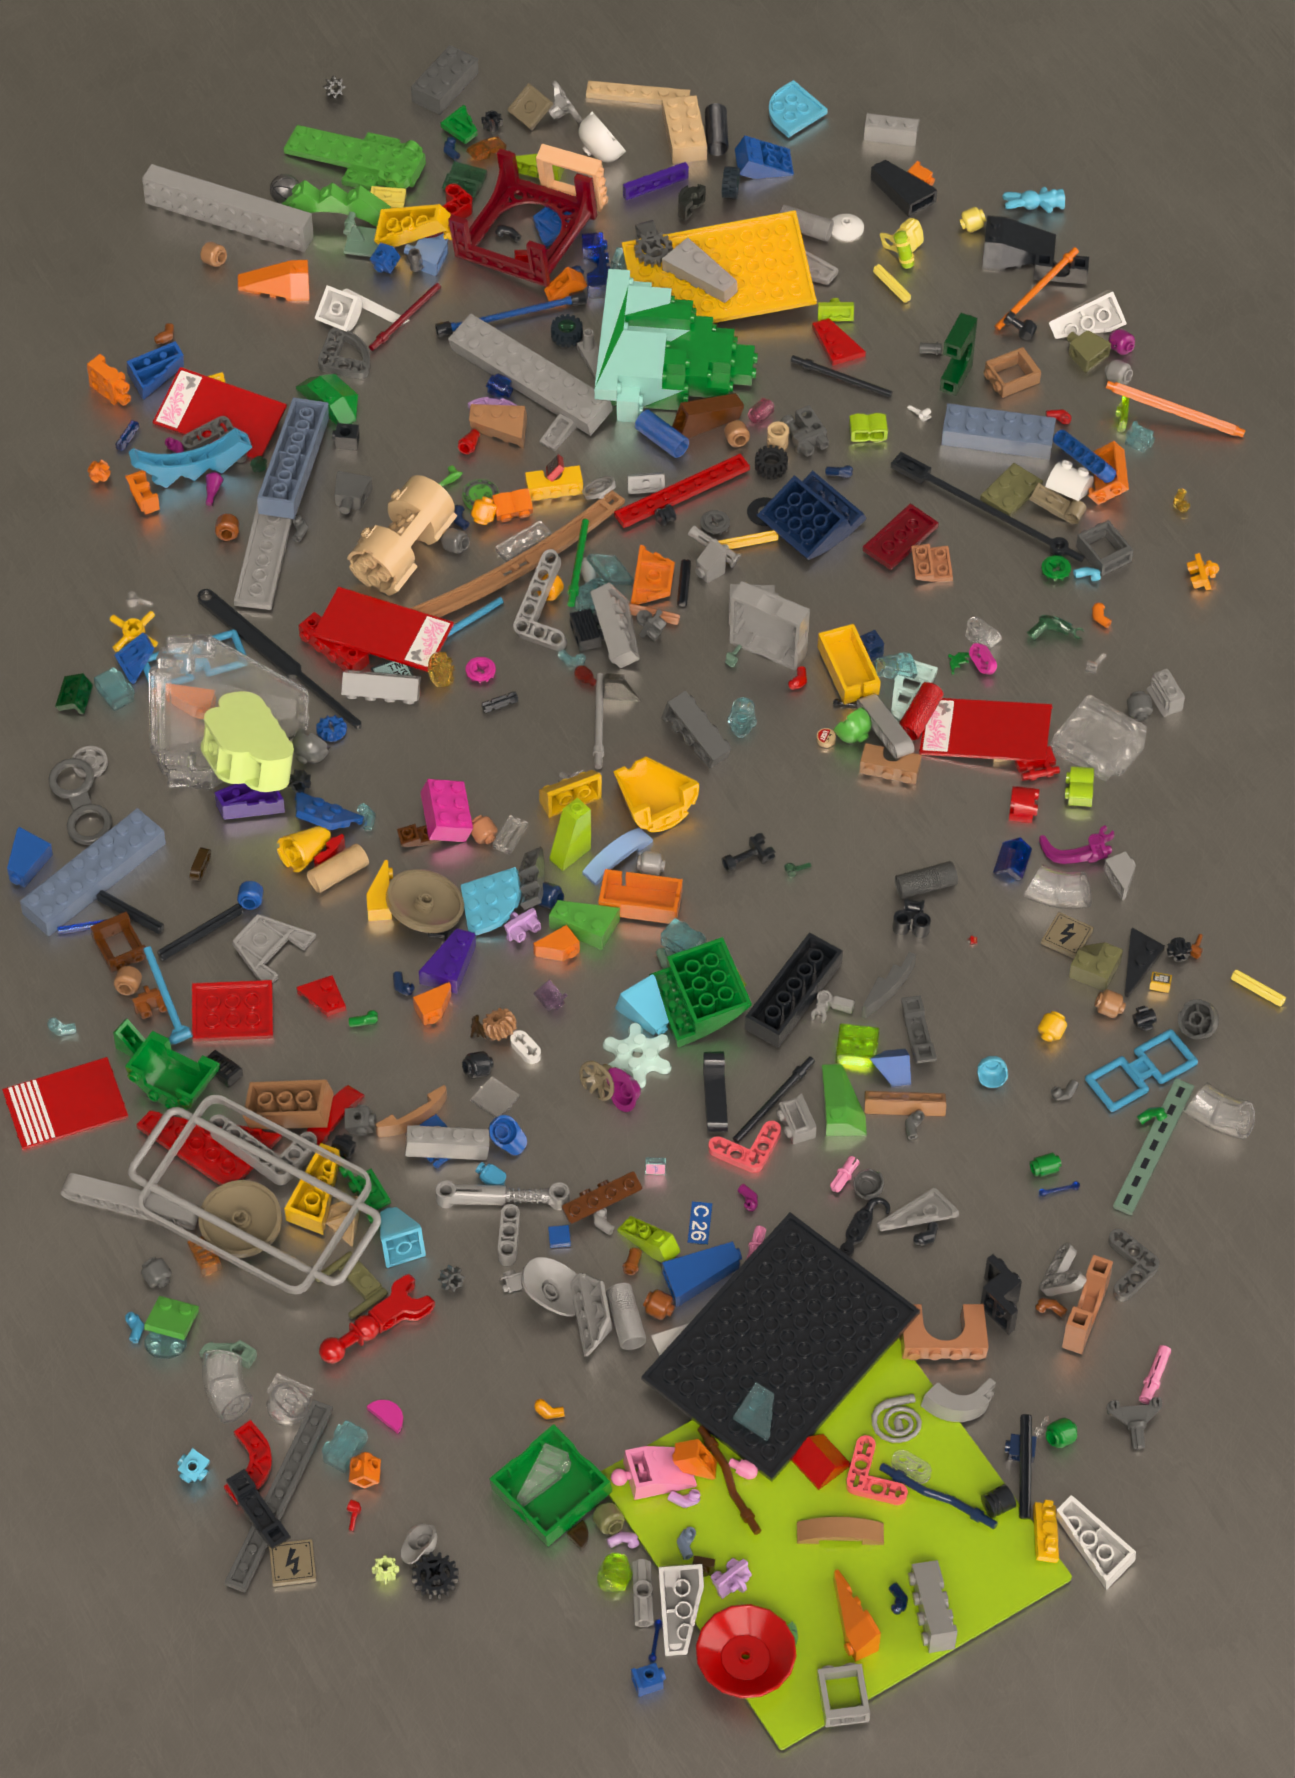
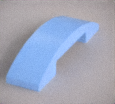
M641 828L631 830L605 847L585 867L582 874L593 884L597 885L603 880L605 869L611 870L634 851L640 852L652 843L653 839Z

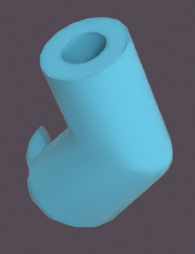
M1083 567L1073 570L1075 579L1090 575L1092 581L1101 579V572L1096 568Z

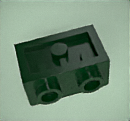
M84 673L64 676L55 705L59 711L76 709L79 714L85 713L93 684Z

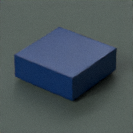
M569 1225L548 1227L550 1248L571 1247Z

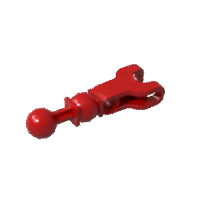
M407 1274L393 1283L390 1296L369 1310L368 1315L359 1316L354 1324L352 1322L349 1323L348 1333L339 1339L336 1337L324 1339L320 1344L319 1354L326 1363L335 1364L340 1362L345 1355V1349L355 1342L363 1346L364 1341L373 1340L378 1332L381 1334L403 1320H421L432 1312L435 1307V1301L428 1295L419 1299L408 1296L414 1290L415 1278L411 1274Z

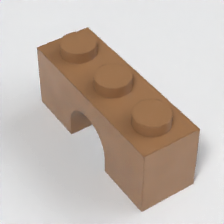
M865 743L859 773L916 784L922 755L911 753L897 761H888L883 756L884 747Z

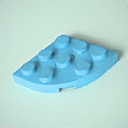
M793 80L772 95L769 104V117L774 126L789 138L826 115L828 109Z
M516 867L461 884L469 932L480 935L500 927L510 919V914L515 907H518L521 899L520 879Z

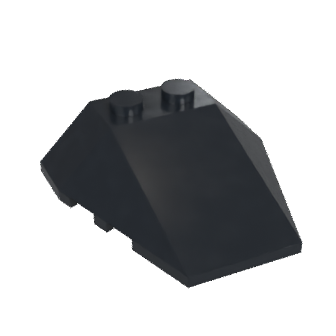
M987 215L982 270L1004 271L1005 268L1009 267L1017 269L1021 268L1022 265L1031 264L1034 266L1036 252L1052 253L1055 255L1056 234L1007 217Z

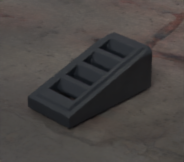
M214 1050L207 1056L210 1059L216 1057V1062H222L215 1077L228 1088L243 1076L242 1068L217 1050Z

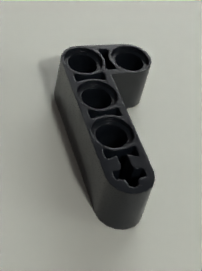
M724 1051L704 1052L703 1076L707 1133L728 1132Z

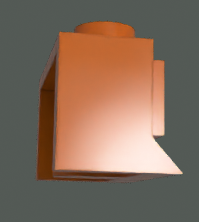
M141 470L125 476L129 483L130 491L141 512L144 511L146 515L160 510L157 493L152 494L145 471Z

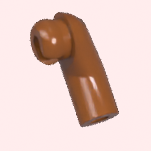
M1041 1298L1035 1305L1036 1310L1040 1313H1044L1046 1309H1051L1061 1318L1068 1311L1055 1299Z

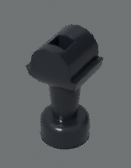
M1010 310L1003 323L1007 326L1012 324L1019 330V337L1021 339L1031 340L1037 330V325L1028 319L1023 322L1015 318L1016 314Z

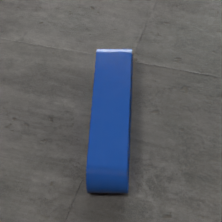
M1059 430L1055 433L1053 442L1099 479L1109 483L1115 478L1116 470L1067 431Z

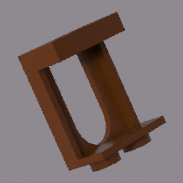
M127 912L90 926L92 938L111 973L118 971L123 966L139 963L146 958L143 950L146 946L141 944L131 926L130 917ZM123 932L132 950L114 957L105 939Z

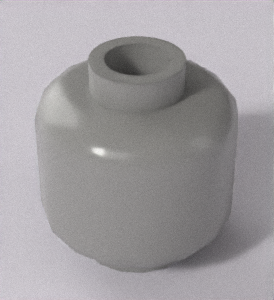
M1113 360L1105 368L1108 381L1125 385L1132 379L1133 371L1126 362Z
M643 851L641 855H638L636 870L640 874L659 876L660 871L664 872L665 860H662L660 853Z

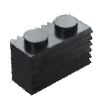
M590 608L574 613L571 612L569 614V623L579 652L602 647L601 640H604L602 629L597 627L599 625L597 615H593Z

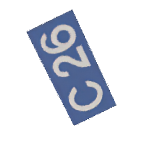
M692 1201L687 1243L708 1245L713 1203Z

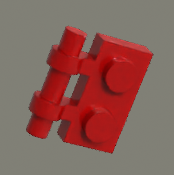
M1047 746L1046 762L1014 760L1018 772H1026L1021 774L1022 781H1034L1044 776L1049 778L1053 777L1054 774L1060 773L1059 766H1055L1056 759L1051 746Z

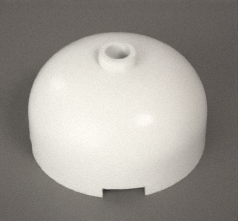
M593 112L582 120L578 134L581 142L584 144L582 149L588 156L592 154L596 159L604 163L616 161L626 152Z

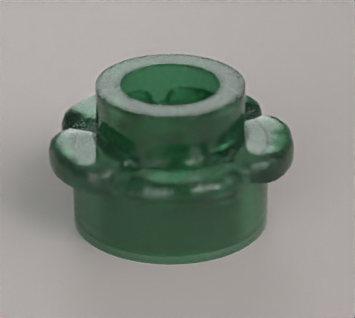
M262 456L255 457L250 463L253 472H263L267 467V459H263Z

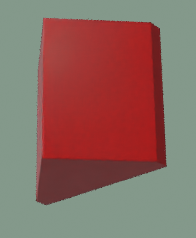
M824 1434L808 1436L791 1460L818 1490L851 1465Z

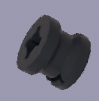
M666 504L662 509H655L656 520L661 526H665L669 521H676V513L670 504Z

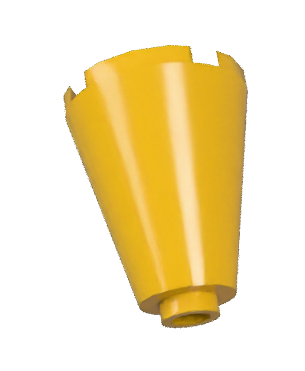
M316 826L283 836L277 841V844L279 843L280 846L277 848L279 857L287 868L291 866L295 869L293 870L294 872H301L326 846V842L331 839V833L326 828Z

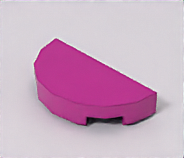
M377 1400L366 1406L369 1412L399 1434L403 1428V1414L397 1404L389 1400Z

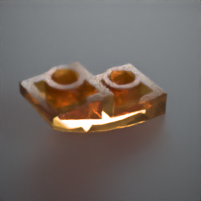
M492 137L471 145L467 148L466 152L474 160L481 161L482 159H490L491 153H497L500 148L506 150L507 145L499 137Z

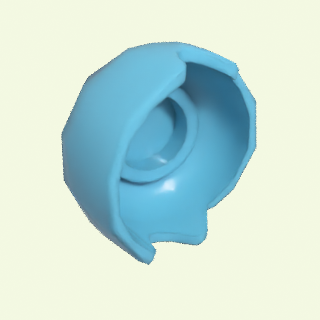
M998 1056L983 1058L977 1066L979 1082L987 1088L1000 1087L1008 1078L1007 1065Z

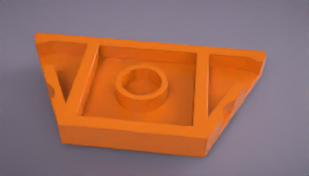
M640 545L631 604L639 605L670 596L675 562L662 557L657 552L653 554L647 551L645 546Z

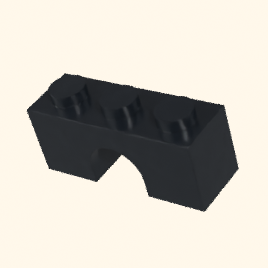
M1036 252L1033 280H1041L1057 264L1053 259L1054 254ZM1075 256L1073 261L1067 263L1050 281L1087 284L1089 257Z

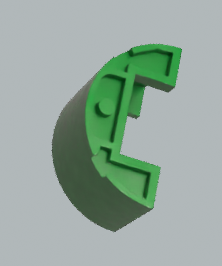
M152 1031L125 1065V1068L128 1072L127 1077L129 1080L136 1083L151 1101H158L167 1109L180 1107L188 1110L217 1074L220 1064L204 1055L201 1056L198 1062L172 1050L169 1038Z

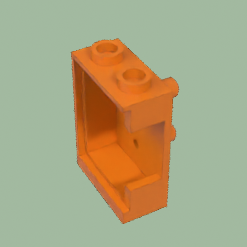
M1115 441L1093 451L1116 470L1115 478L1109 483L1103 482L1094 475L1095 490L1092 487L1089 488L1088 497L1098 505L1129 490L1125 451Z

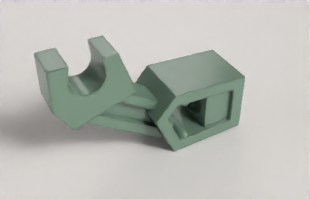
M241 1340L236 1343L210 1342L205 1344L199 1352L202 1358L206 1354L211 1353L212 1355L209 1358L211 1363L216 1362L223 1355H230L231 1361L248 1369L257 1358V1351ZM240 1350L243 1351L241 1355L237 1354Z

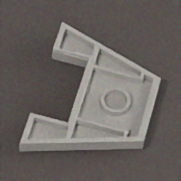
M257 914L235 937L232 944L258 981L272 980L274 984L279 978V974L265 964L288 940L304 951L316 939V934Z

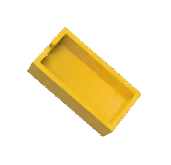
M851 624L818 633V650L843 704L855 702L860 697H866L874 693L879 695L881 681L855 625Z

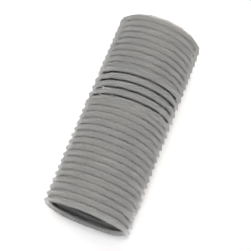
M782 206L779 213L796 210L801 234L825 242L829 240L834 227L833 220L791 206Z
M628 1283L612 1285L606 1290V1296L620 1346L625 1350L639 1348L646 1343L647 1339L632 1287Z

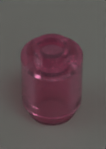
M762 398L749 409L748 418L754 424L762 423L774 412V404L771 400Z

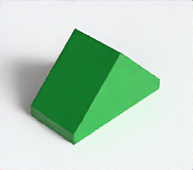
M128 1018L113 1032L116 1048L130 1057L135 1054L146 1040Z

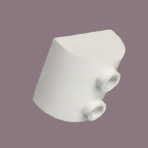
M327 285L314 319L341 330L350 331L359 319L362 301L359 297Z
M1063 460L1062 463L1058 462L1050 473L1045 487L1079 501L1089 493V488L1093 486L1094 477L1089 475V470L1086 468H1073V464L1070 461Z

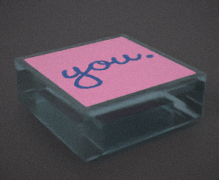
M647 1157L645 1160V1174L666 1175V1158Z

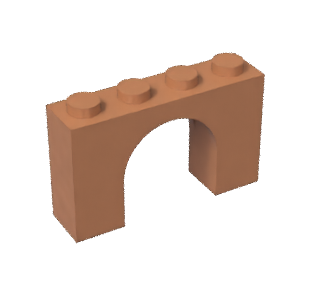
M1093 1255L1086 1273L1087 1280L1084 1284L1077 1307L1073 1306L1066 1323L1062 1348L1079 1354L1083 1353L1109 1285L1113 1261Z
M913 1304L920 1309V1314L900 1336L902 1359H986L989 1347L984 1304H963L960 1313L962 1334L953 1340L947 1341L936 1339L926 1331L923 1324L921 1304Z

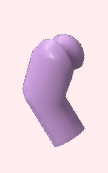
M692 1489L689 1494L682 1496L672 1490L668 1500L682 1508H687L698 1504L701 1494L698 1490Z
M622 1531L606 1538L610 1548L621 1543H628L629 1548L639 1546L638 1536L635 1533Z

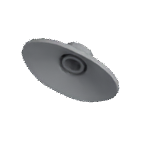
M536 1257L530 1260L523 1268L521 1276L522 1285L529 1297L554 1313L568 1317L576 1316L570 1282L577 1274L566 1265L554 1259Z

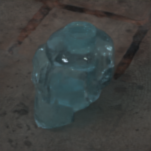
M745 697L738 698L733 702L730 715L727 718L732 732L739 738L748 735L751 732V728H754L757 724L755 704L752 700Z

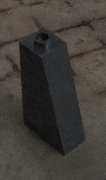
M883 160L871 167V180L908 217L936 203V188L891 162Z

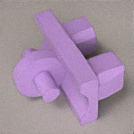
M534 908L519 915L513 911L510 914L511 920L504 925L507 933L506 939L508 941L515 940L518 943L525 940L528 930L534 933L541 930V924Z
M732 1558L727 1562L726 1573L722 1574L720 1571H716L711 1575L712 1583L716 1587L718 1596L722 1599L731 1592L734 1593L737 1589L742 1593L747 1590L745 1583L749 1581L752 1574L748 1568V1562L744 1558L741 1561Z

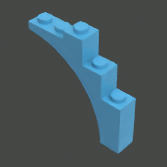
M234 428L220 439L186 452L156 454L133 448L128 453L131 458V464L136 469L139 468L152 475L151 479L156 485L168 488L181 475L195 481L209 468L221 474L224 473L248 452L252 445L247 433Z

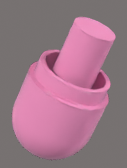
M731 1458L729 1466L736 1469L735 1473L748 1480L754 1479L757 1476L758 1469L753 1463L743 1459L739 1462Z

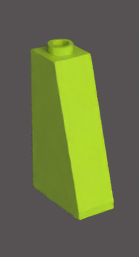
M578 798L562 810L549 860L562 871L591 850V809Z

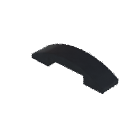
M245 1469L226 1479L229 1488L246 1516L272 1550L291 1538L280 1520L276 1519L261 1497L255 1483Z

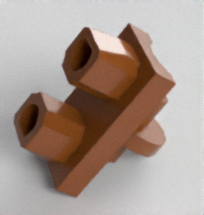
M148 985L143 986L144 992L138 994L137 998L132 999L134 1011L142 1019L151 1017V1009L156 1007L162 1013L167 1011L161 993L157 988L150 990Z

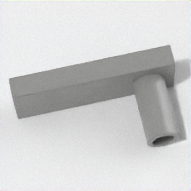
M587 328L583 331V341L577 343V349L594 380H596L599 347L594 340V331Z

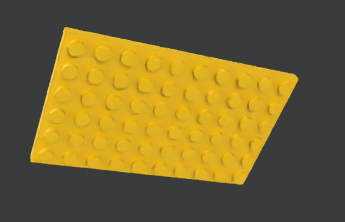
M796 210L663 235V237L669 236L673 249L688 237L737 280L738 292L725 303L705 293V290L693 287L686 280H680L674 274L663 271L662 262L661 267H658L657 264H654L653 268H651V264L644 266V261L639 263L638 258L635 257L634 245H636V240L622 242L626 268L630 270V278H633V281L652 282V287L672 288V296H675V299L693 300V308H697L696 316L713 317V323L817 304Z

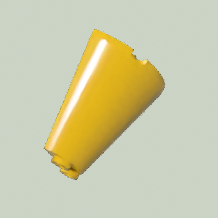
M646 756L634 761L629 769L624 766L613 771L633 820L640 828L646 829L649 832H661L677 825L688 815L687 810L691 804H695L698 797L699 783L696 780Z

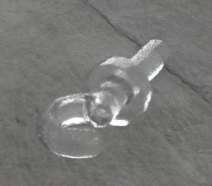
M1045 1416L1040 1426L1035 1427L1034 1431L1036 1433L1034 1436L1037 1437V1440L1040 1435H1044V1428L1049 1421V1416Z

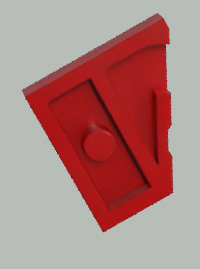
M333 975L296 987L297 993L300 996H305L310 1004L318 1007L327 1017L346 1011V1005Z

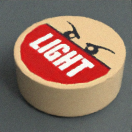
M823 728L818 731L816 738L818 745L824 748L834 745L836 734L833 730Z

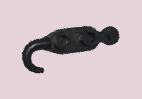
M884 1198L870 1199L866 1206L855 1213L845 1233L847 1241L840 1246V1250L849 1257L854 1253V1245L864 1239L872 1224L874 1206L877 1204L884 1205L886 1208L885 1213L889 1214L890 1204Z

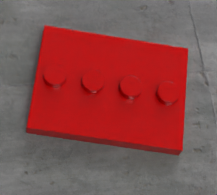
M272 980L192 983L193 1042L273 1039Z

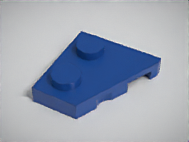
M144 632L114 655L132 684L136 683L155 649Z

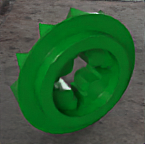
M1061 556L1047 557L1042 562V574L1046 575L1047 579L1052 578L1054 581L1057 579L1063 581L1065 577H1069L1071 564L1066 558ZM1060 566L1059 570L1053 572V568L1056 569Z

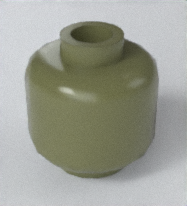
M614 1503L600 1504L593 1514V1521L603 1534L614 1535L623 1528L624 1515Z

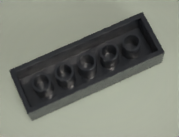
M809 932L745 1016V1030L779 1048L816 999L817 994L822 991L841 966L843 950Z

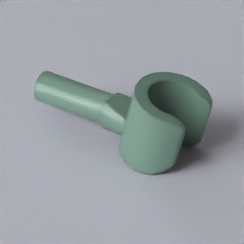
M740 644L737 645L732 653L728 652L726 654L727 659L725 663L730 667L735 666L738 662L736 655L742 648Z

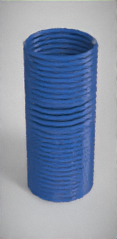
M650 410L643 411L636 419L635 429L674 458H678L686 452L689 446V439Z

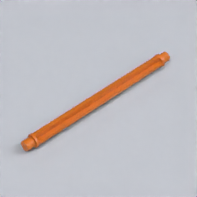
M1107 382L1106 389L1112 390L1113 393L1132 398L1135 401L1176 414L1177 416L1218 429L1233 436L1237 435L1242 438L1244 436L1245 430L1232 423L1219 420L1118 382Z

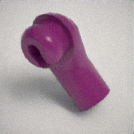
M742 1184L737 1191L745 1197L744 1207L748 1211H754L758 1206V1195L748 1186Z

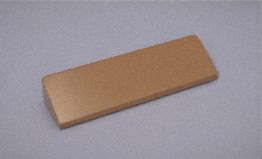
M865 1091L864 1111L866 1114L911 1115L913 1112L920 1110L925 1116L946 1115L945 1093Z

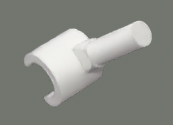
M911 405L907 407V409L918 414L923 422L932 418L929 415L931 413L929 408L921 411Z

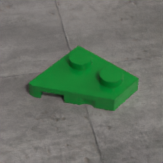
M462 105L440 122L442 129L464 144H467L478 135L477 128L472 123V118L468 115L465 105Z

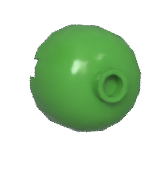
M861 707L849 714L844 722L841 721L833 731L846 743L853 744L859 741L861 744L869 738L868 733L872 727L871 718L866 710Z

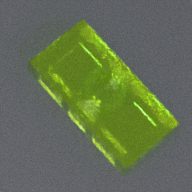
M1124 396L1121 398L1120 406H1117L1116 417H1119L1117 432L1123 433L1128 421L1130 399Z

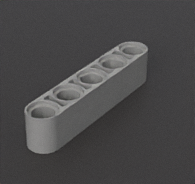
M875 693L857 699L858 709L862 707L866 710L871 718V728L895 759L914 753L915 749L911 738Z

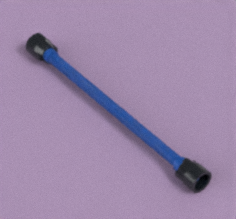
M584 290L569 293V296L560 300L479 317V319L488 323L565 304L572 305L573 307L587 304ZM449 321L436 323L435 329L438 338L453 334L463 321L457 322V324L454 322L450 323Z

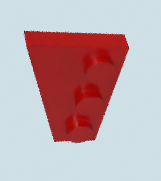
M828 318L812 323V328L832 366L866 356V351L831 319Z

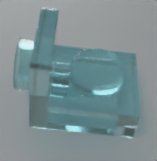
M617 247L611 261V269L620 270L623 269L626 263L623 249Z

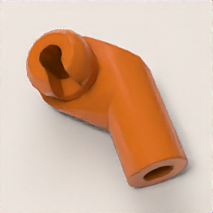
M1095 603L1092 607L1093 620L1108 628L1112 620L1104 616V604Z

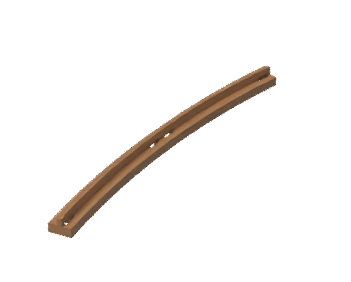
M611 490L604 498L596 501L565 526L510 561L454 590L410 609L442 617L504 587L537 568L544 551L553 549L559 554L578 541L582 519L589 520L587 532L589 533L611 516L614 511L623 506L625 499ZM525 561L527 562V564L520 567V564L524 563ZM510 570L512 571L510 574L506 576L503 575Z

